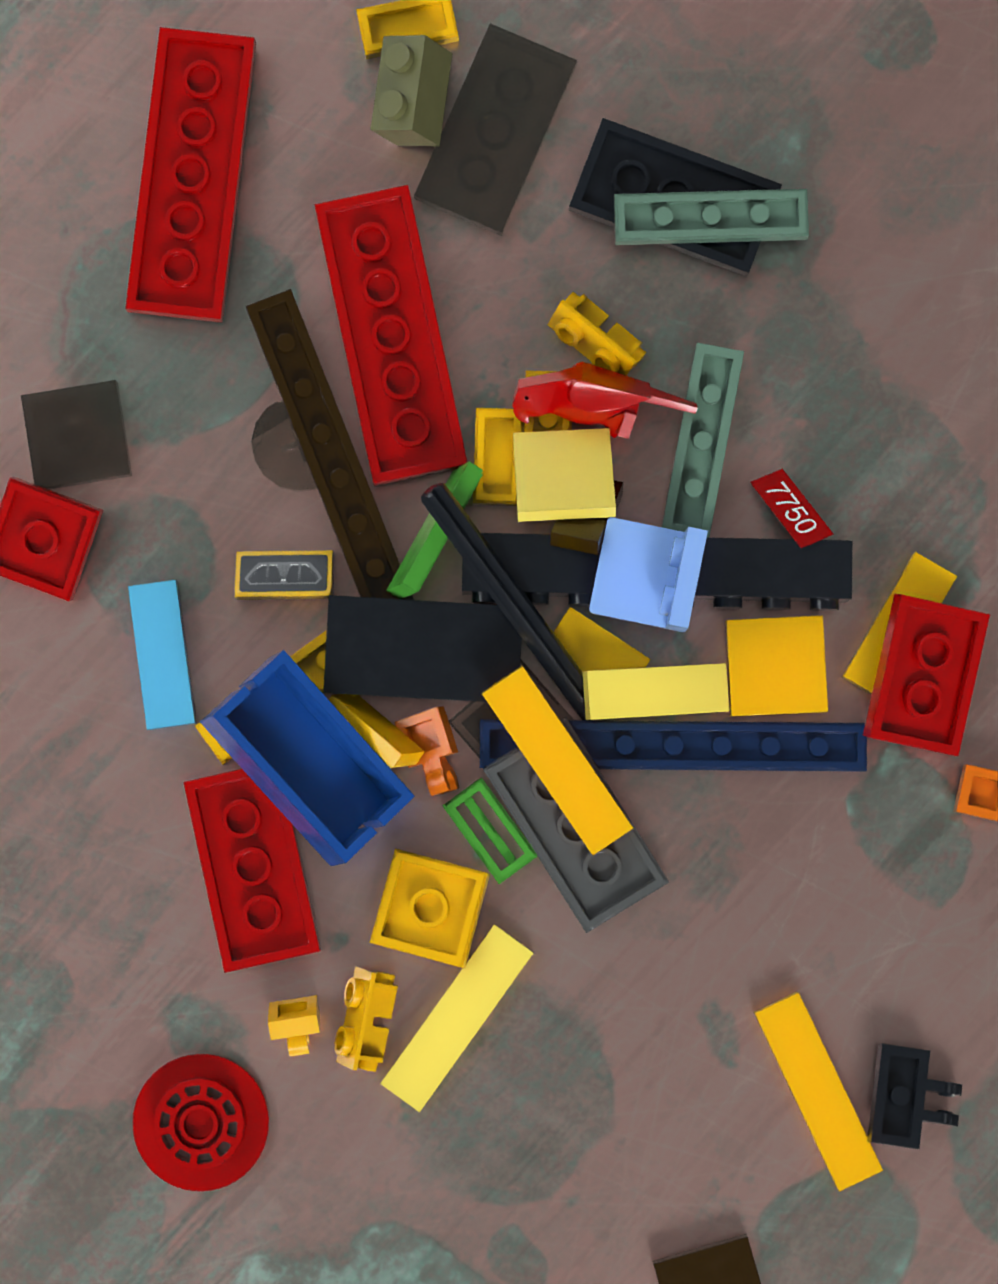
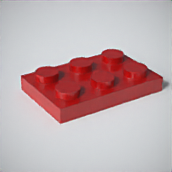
M894 593L863 736L959 756L990 614Z

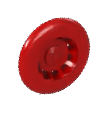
M210 1054L182 1056L160 1067L142 1087L133 1112V1135L142 1159L160 1179L184 1190L212 1191L236 1182L257 1162L264 1149L268 1135L269 1116L267 1104L256 1081L236 1063ZM200 1086L199 1094L189 1095L188 1087ZM209 1088L218 1090L222 1095L218 1099L208 1095ZM175 1093H178L181 1101L176 1106H173L170 1103V1099ZM227 1100L233 1105L234 1113H227L223 1105ZM164 1112L170 1115L169 1125L163 1124ZM230 1122L238 1123L236 1134L228 1132ZM165 1134L171 1135L175 1142L174 1146L170 1145ZM223 1141L231 1145L225 1153L218 1149V1146ZM182 1149L190 1153V1159L179 1154V1150ZM209 1153L212 1159L201 1161L200 1154Z

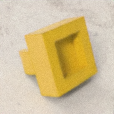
M317 995L269 1002L268 1027L271 1040L287 1038L290 1056L309 1054V1034L320 1033V1009Z

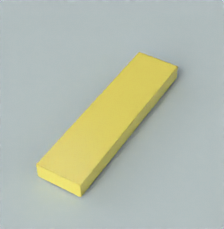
M494 924L467 961L465 968H462L380 1084L420 1112L534 952Z

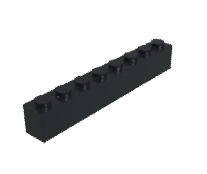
M481 533L533 605H548L549 597H568V605L590 606L601 548L598 555L552 546L550 545L551 534ZM706 538L694 600H713V608L742 609V601H762V609L790 610L791 602H810V610L838 611L839 603H846L852 599L853 541L820 540L800 548L794 539ZM462 558V595H472V603L496 604Z

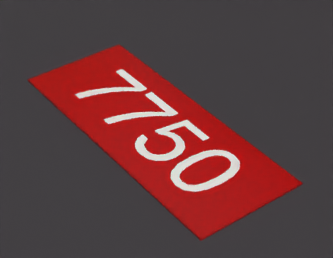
M783 468L750 482L800 548L834 535Z

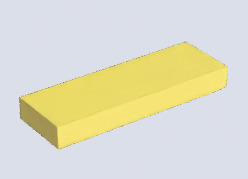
M726 663L582 672L586 720L729 712Z

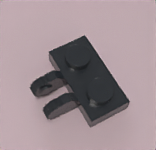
M883 1043L878 1044L867 1142L919 1149L922 1122L958 1127L959 1115L944 1110H924L926 1091L938 1093V1095L945 1097L961 1096L962 1094L961 1084L927 1079L930 1059L929 1050Z

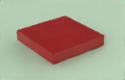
M10 477L0 505V576L66 601L73 600L104 510L22 479Z

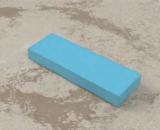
M169 580L128 586L147 730L197 724L178 581Z

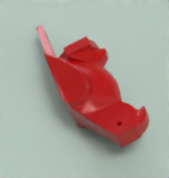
M583 361L561 371L518 379L512 399L514 415L518 420L526 424L529 423V417H539L552 413L578 424L603 425L606 428H610L611 437L616 438L619 436L627 439L630 437L637 417L639 403L641 402L694 414L697 411V403L650 387L648 382Z

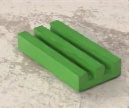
M482 777L442 805L498 884L537 857L529 842ZM478 791H480L525 853L518 859L515 858L471 797ZM463 802L509 864L503 870H500L456 809Z

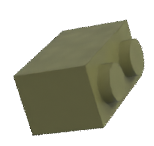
M426 35L384 36L370 130L397 146L439 147L453 53Z

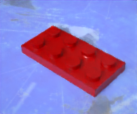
M243 769L183 782L224 973L320 952V942L293 824Z

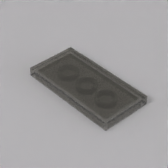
M490 23L443 128L440 146L435 147L414 194V199L502 236L577 66V60Z

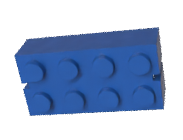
M284 650L269 657L239 685L240 689L230 693L200 721L206 730L330 866L347 863L377 834L374 830L375 828L385 826L415 797Z

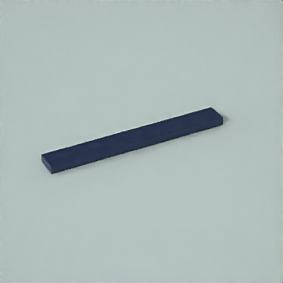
M480 719L479 768H483L517 747L500 720ZM569 720L599 769L867 771V737L863 736L865 723Z

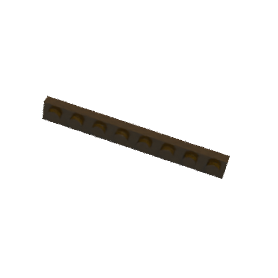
M291 289L247 305L246 311L360 597L398 599L386 590L400 567L399 560ZM412 595L403 598L404 600H414Z

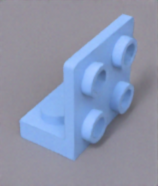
M614 517L608 518L589 606L590 613L685 632L689 627L708 531L688 527L685 532Z

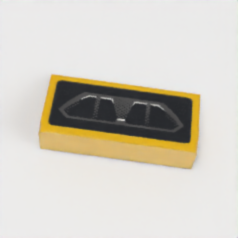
M333 550L236 552L235 598L237 600L328 599L329 595H333Z

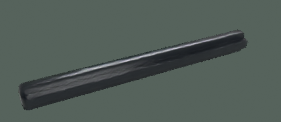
M436 483L429 487L421 495L423 505L582 720H586L583 673L448 487L444 483Z

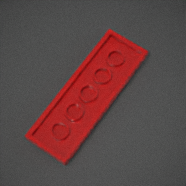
M164 27L159 29L125 306L127 312L223 323L256 50L255 37Z
M404 185L314 204L374 486L457 469L467 463V457L409 186Z

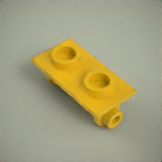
M573 291L565 301L562 300L547 325L555 331L563 343L573 346L590 360L593 365L627 376L633 366L636 367L647 353L640 347L643 342L635 338L617 322L607 333L604 332L600 327L605 323L609 315L588 299L585 294L578 296Z
M355 966L354 975L348 980L344 992V1003L347 1006L344 1025L339 1027L335 1036L334 1049L337 1054V1063L352 1070L359 1068L376 1072L378 1063H383L389 1029L374 1026L373 1021L374 1016L387 1019L392 1018L398 985L394 984V974L379 971L374 973Z

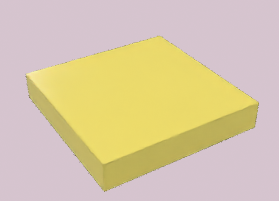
M610 428L513 433L518 522L616 517Z

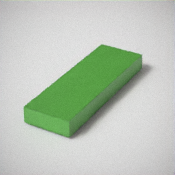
M470 461L453 470L445 483L463 509L466 507L483 476V470ZM430 513L386 590L398 599L406 598L420 591L448 539Z

